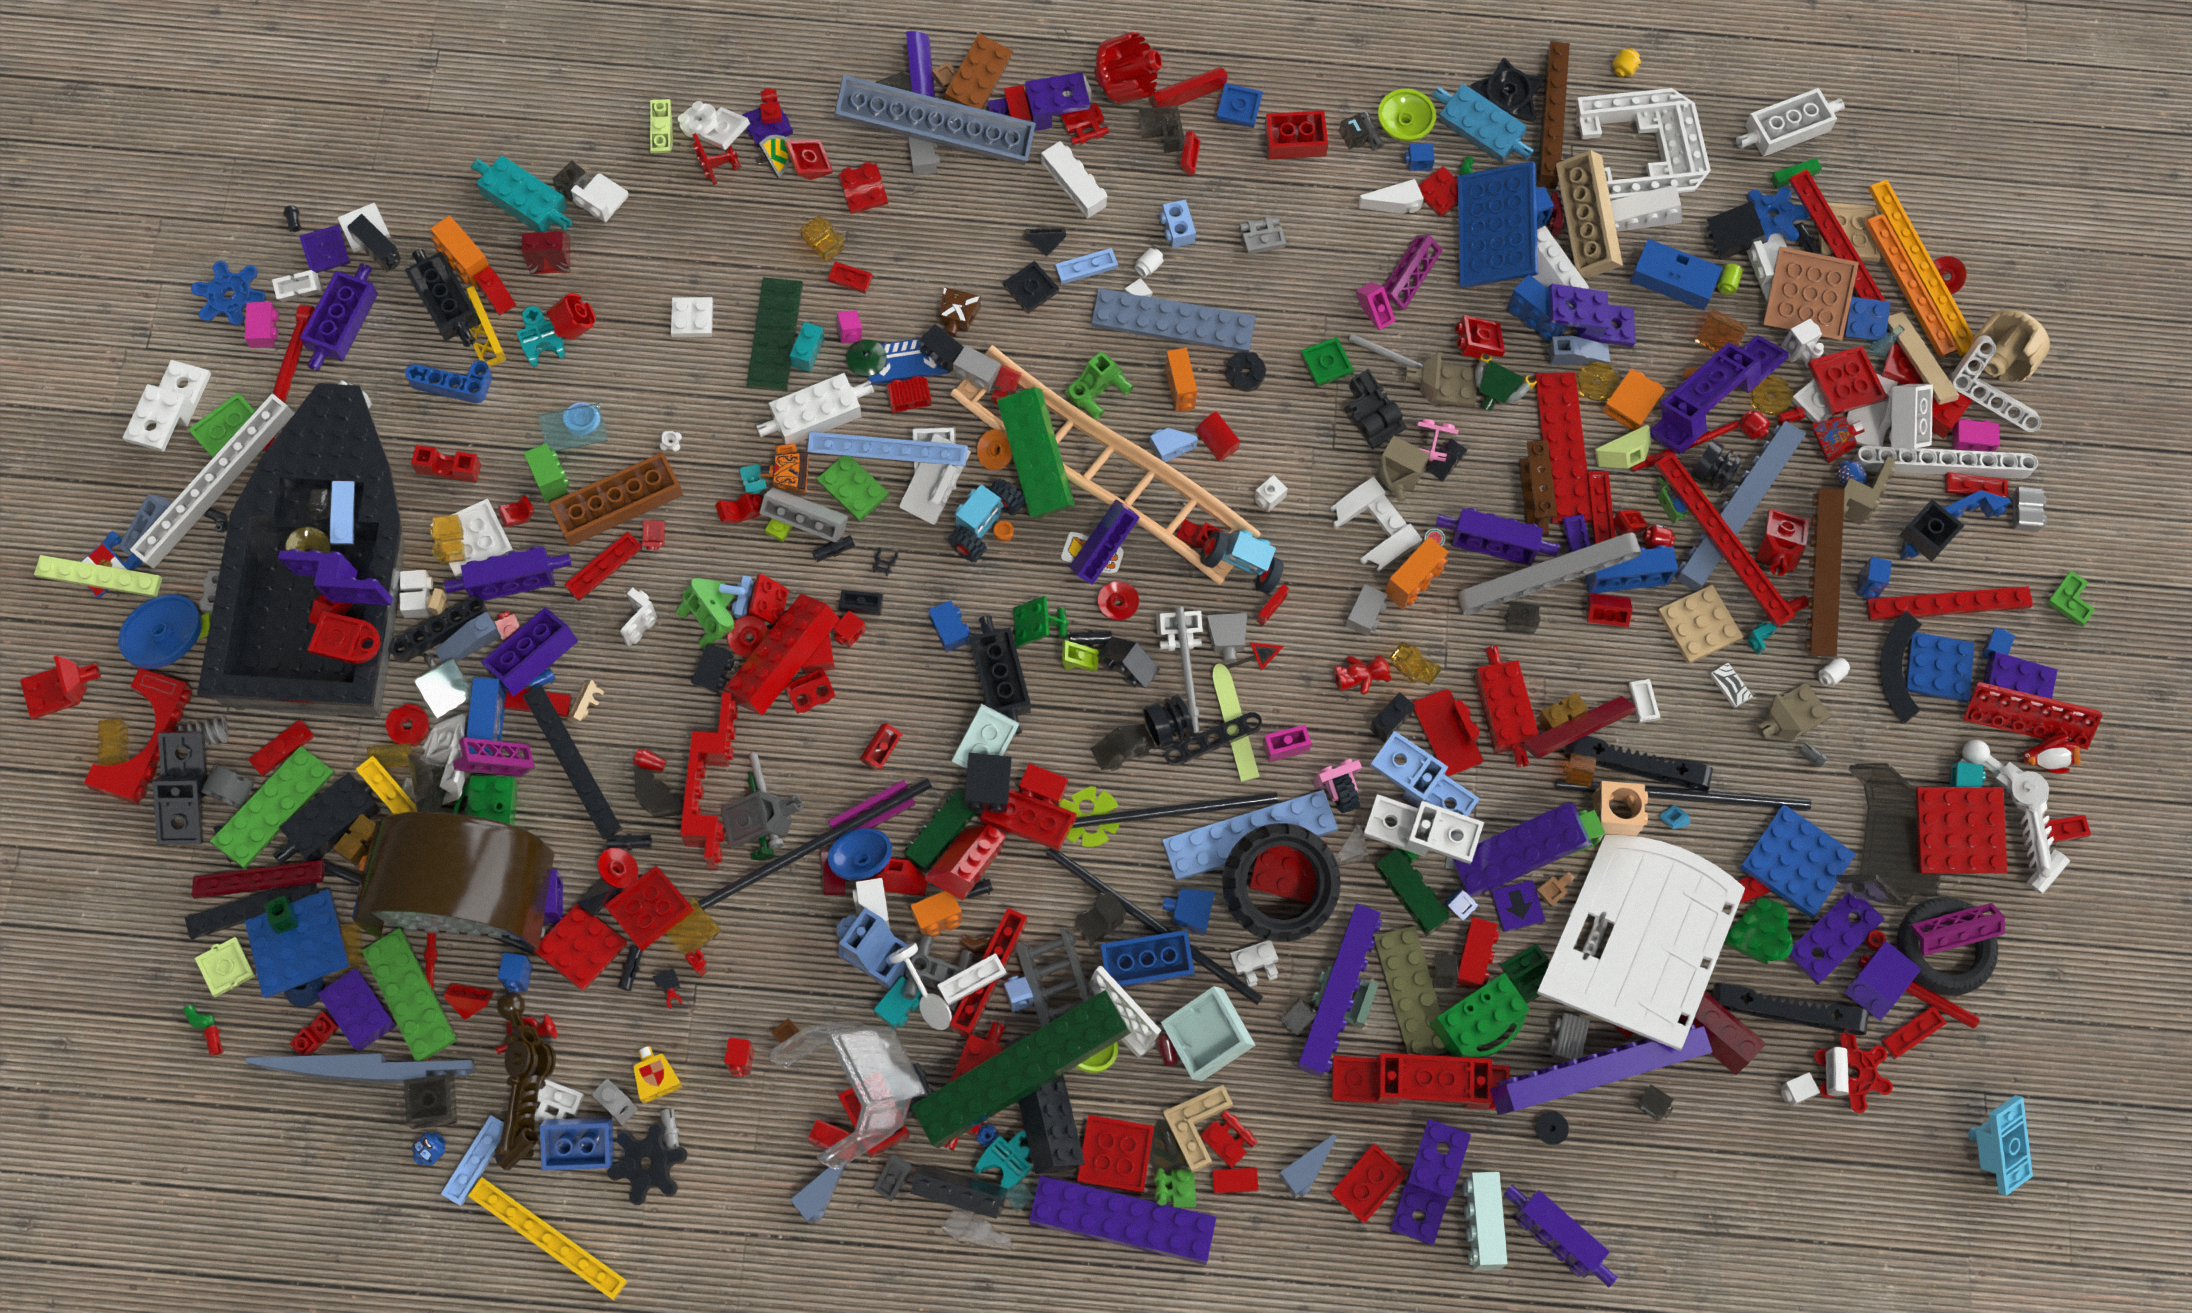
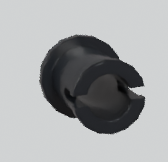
M294 205L286 206L283 215L287 219L288 230L290 232L300 231L302 227L298 217L299 209Z
M983 878V881L977 882L971 889V891H975L968 893V898L971 899L985 893L989 895L993 891L990 879L985 880Z

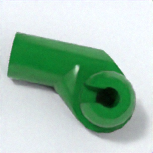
M1465 157L1459 171L1460 175L1474 173L1471 169L1474 163L1472 157Z
M193 1005L183 1009L187 1020L194 1028L206 1029L214 1024V1017L211 1014L206 1016L198 1014Z

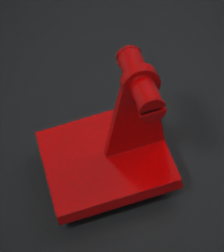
M692 134L695 140L692 145L697 159L703 168L706 179L711 178L713 185L717 184L713 168L727 162L731 163L735 171L737 170L736 165L738 170L741 168L738 154L734 152L731 145L725 150L726 154L707 157L697 134Z

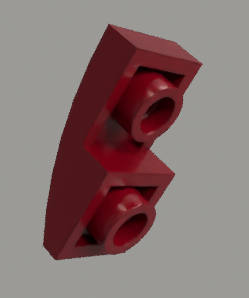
M1553 191L1551 200L1554 208L1550 216L1549 228L1552 229L1551 235L1558 238L1562 229L1563 212L1560 198L1557 192Z
M821 850L819 856L822 869L821 883L823 895H845V879L838 877L832 872L828 863L829 850Z

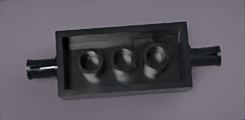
M417 249L420 256H418L415 250L412 253V257L417 264L405 269L444 341L458 335L465 347L470 346L467 339L473 345L476 340L469 329L481 324V321L442 252H439L427 258L423 249Z
M986 615V621L985 617L982 616L979 618L983 634L970 636V647L985 705L1019 723V715L1031 713V703L1011 627L995 631L992 616ZM1020 724L1016 730V735L1022 733Z
M348 772L279 826L280 830L288 838V843L272 855L280 865L295 853H300L307 862L322 858L335 847L345 833H351L349 828L360 814L371 819L381 811L371 798V793L374 791L366 781L363 784L358 783Z

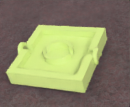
M236 937L221 945L215 944L211 946V950L195 958L213 997L233 990L234 987H238L240 984L256 976Z

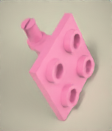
M1422 419L1421 422L1418 421L1416 427L1435 431L1431 450L1421 449L1430 454L1428 461L1438 460L1445 462L1446 459L1441 457H1446L1447 454L1435 452L1438 434L1443 432L1457 435L1459 430L1454 429L1455 425L1451 424L1434 425L1435 421Z

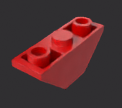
M890 858L888 864L877 874L862 879V881L882 878L885 892L917 896L926 895L928 881L925 880L926 876L910 861Z

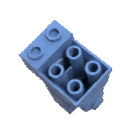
M864 908L858 917L851 914L847 918H842L836 927L838 930L837 936L840 938L837 956L890 990L900 977L905 974L907 965L905 961L893 964L888 957L908 944L896 938L883 918L867 908Z

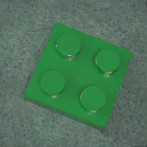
M1338 337L1301 350L1300 354L1316 387L1354 373V369Z

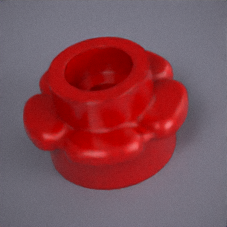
M1873 930L1864 940L1870 950L1875 949L1877 951L1886 941V937L1881 931Z

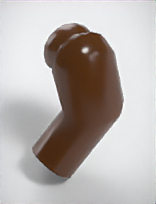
M964 935L959 944L973 953L979 954L987 950L992 937L986 935L983 938L973 940Z

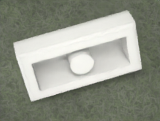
M1834 1047L1826 1051L1827 1095L1843 1096L1849 1094L1846 1048Z

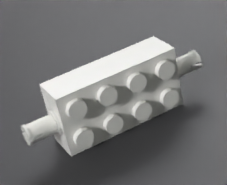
M1817 88L1750 114L1745 124L1749 133L1738 136L1736 143L1740 149L1755 143L1763 157L1830 132L1837 120L1834 113L1844 110V102H1841L1842 99L1838 98L1828 103L1820 89Z
M842 373L769 403L773 420L756 425L757 431L760 433L761 438L778 431L785 444H796L808 439L809 432L823 433L862 417L858 398L874 393L873 387L870 385L871 382L867 381L852 387L845 373Z

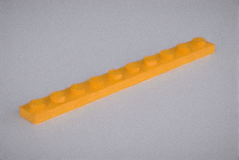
M1884 180L1871 185L1868 191L1881 214H1884L1959 347L1957 350L1959 356L1966 355L1971 348L1974 335L1888 180Z

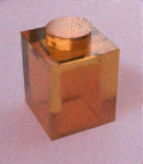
M1571 753L1570 760H1565L1563 773H1566L1565 782L1591 787L1597 758Z

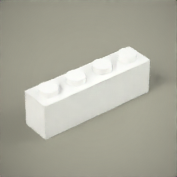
M1059 141L1041 153V163L1087 219L1106 207L1107 194L1105 190L1098 187L1094 177L1084 170L1080 160H1076L1073 157L1072 151L1068 146H1064Z

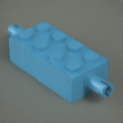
M1462 84L1453 95L1443 90L1440 86L1433 92L1432 97L1446 105L1440 113V122L1500 163L1504 164L1513 151L1526 160H1529V156H1532L1534 153V149L1521 142L1526 134V125L1465 84Z

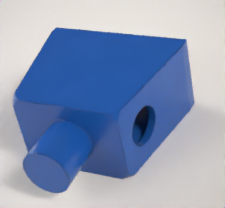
M1180 889L1178 900L1165 897L1162 910L1175 912L1173 924L1205 936L1215 892Z

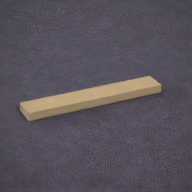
M1903 312L1890 315L1888 318V329L1924 383L1933 384V396L1938 404L1958 400V392Z

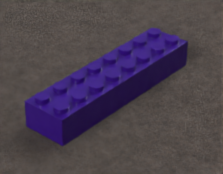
M1040 1176L1029 1224L1206 1265L1217 1217L1169 1205L1161 1206L1156 1202Z

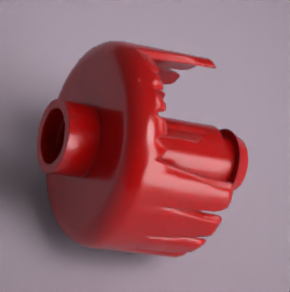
M1130 32L1104 40L1097 48L1094 70L1096 81L1103 88L1108 98L1116 104H1126L1152 96L1156 91L1157 82L1152 81L1158 77L1157 71L1162 67V58L1157 50L1150 49L1148 43H1141L1145 41V38L1139 36L1138 32Z

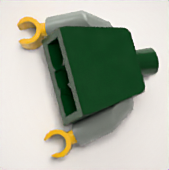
M1482 355L1475 370V382L1479 393L1486 396L1480 406L1483 409L1491 412L1496 402L1501 405L1506 403L1512 404L1522 398L1529 390H1532L1537 383L1536 380L1534 383L1528 381L1530 375H1527L1524 379L1521 375L1491 361L1492 356L1486 360Z

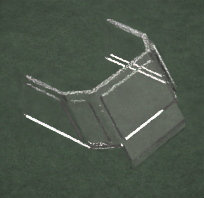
M854 1021L806 1027L773 1048L767 1054L770 1061L782 1068H787L826 1042H830L862 1105L855 1132L817 1156L819 1162L832 1169H840L893 1135L896 1130L904 1126L911 1099L918 1096H928L897 1034L891 1027L876 1030L874 1027L865 1026L863 1023Z

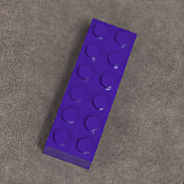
M1568 802L1478 843L1471 864L1454 858L1453 861L1468 895L1476 897L1588 847L1592 843L1575 805Z

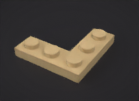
M1224 1085L1163 1112L1191 1173L1212 1164V1160L1194 1124L1233 1107V1103Z

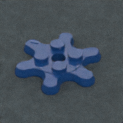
M1781 187L1775 196H1764L1756 189L1751 190L1747 195V200L1749 202L1753 201L1767 241L1775 233L1783 235L1788 241L1797 240L1799 232L1793 226V222L1809 218L1803 205L1794 206L1789 201L1791 191L1788 187ZM1776 211L1778 215L1773 217L1768 213Z
M218 261L212 267L215 276L211 282H195L191 286V291L194 295L207 299L206 305L199 311V317L201 320L209 322L219 314H227L228 320L232 325L240 326L244 322L242 310L246 308L247 303L265 302L266 299L264 292L250 288V283L257 277L258 271L255 266L248 265L239 273H231L224 261ZM226 292H234L231 299L224 297Z

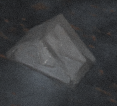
M1356 825L1335 859L1338 866L1366 861L1368 851L1360 825Z

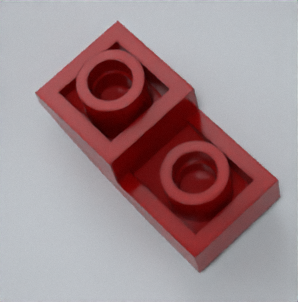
M322 1011L308 1027H303L289 1044L300 1056H310L340 1027L327 1011Z

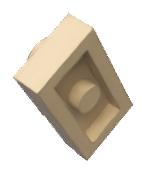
M589 680L583 683L567 717V720L576 723L584 720L589 711L587 709L588 705L596 706L599 704L592 694L595 693L601 696L604 694V691L596 687L595 681Z

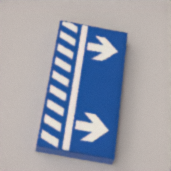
M920 338L881 344L887 355L886 365L880 373L868 377V381L871 382L870 385L891 383L894 380H910L914 376H921L923 378L949 373L945 369L941 370L938 368L934 360L930 357H925L920 352ZM865 353L864 357H868L870 354Z

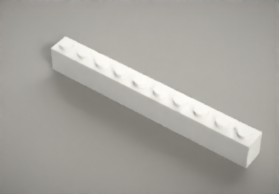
M272 393L134 544L130 551L154 569L295 413Z

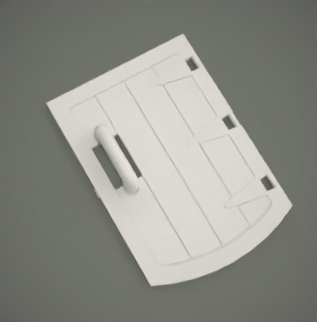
M1605 835L1576 904L1571 910L1569 920L1537 994L1681 1051L1745 888L1715 864L1681 847L1644 837ZM1724 904L1732 906L1729 915L1722 912ZM1589 914L1594 916L1595 920L1584 948L1580 952L1574 950V946ZM1608 922L1615 925L1599 960L1594 956ZM1703 958L1710 960L1707 970L1700 967ZM1681 1014L1689 1016L1685 1026L1678 1023Z

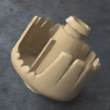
M2003 309L1993 313L1971 342L1972 346L1978 337L1984 335L1989 336L1993 340L1996 352L1983 370L1992 377L2001 375L1999 380H2009L2011 383L2016 381L2023 382L2028 379L2045 359L2050 349L2049 336L2044 327L2029 314L2015 309ZM1990 343L1982 344L1980 350L1989 349Z

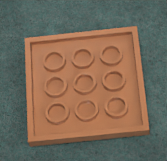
M1780 246L1778 248L1774 276L1771 281L1762 325L1790 331L1793 327L1811 318L1814 324L1819 326L1822 338L1842 341L1859 262Z

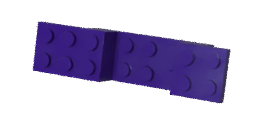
M1756 335L1742 349L1728 342L1660 402L1662 419L1650 429L1651 438L1680 455L1707 431V412L1736 387L1746 393H1750L1789 358V352L1759 335Z

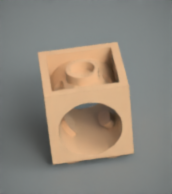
M1602 781L1593 793V810H1595L1605 831L1604 835L1637 836L1642 831L1644 825H1647L1648 813L1645 812V805L1648 802V792H1645V784ZM1613 800L1625 803L1631 809L1632 817L1630 819L1617 817L1611 811L1609 803Z

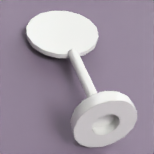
M911 943L895 951L888 958L893 964L905 961L923 995L919 1003L922 1017L932 1028L944 1030L950 1026L952 1021L950 1008L940 996L927 993L909 959L918 951L916 943Z

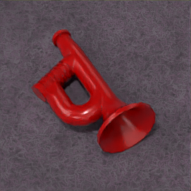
M548 1014L544 1015L540 1025L532 1017L522 1018L525 1026L537 1029L539 1037L550 1036L553 1039H557L556 1027ZM510 1021L506 1022V1036L513 1031ZM505 1043L495 1047L498 1055L506 1052L508 1049V1045Z

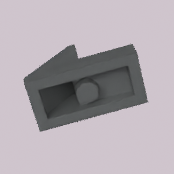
M893 1154L873 1190L892 1202L910 1177L912 1166Z

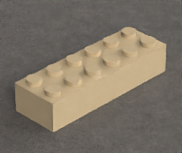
M1589 150L1556 163L1575 268L1581 276L1591 278L1623 266L1602 155Z

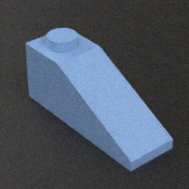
M332 481L330 543L332 545H354V481Z

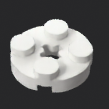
M697 101L678 117L680 128L686 136L693 137L692 134L700 133L703 136L715 128L718 114L712 105Z

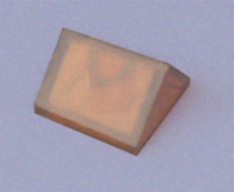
M1712 309L1696 342L1716 352L1722 349L1728 342L1738 347L1748 325Z

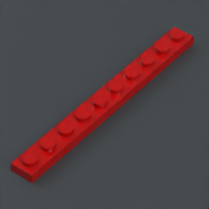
M1672 452L1657 461L1655 467L1775 627L1779 628L1796 616L1675 454Z

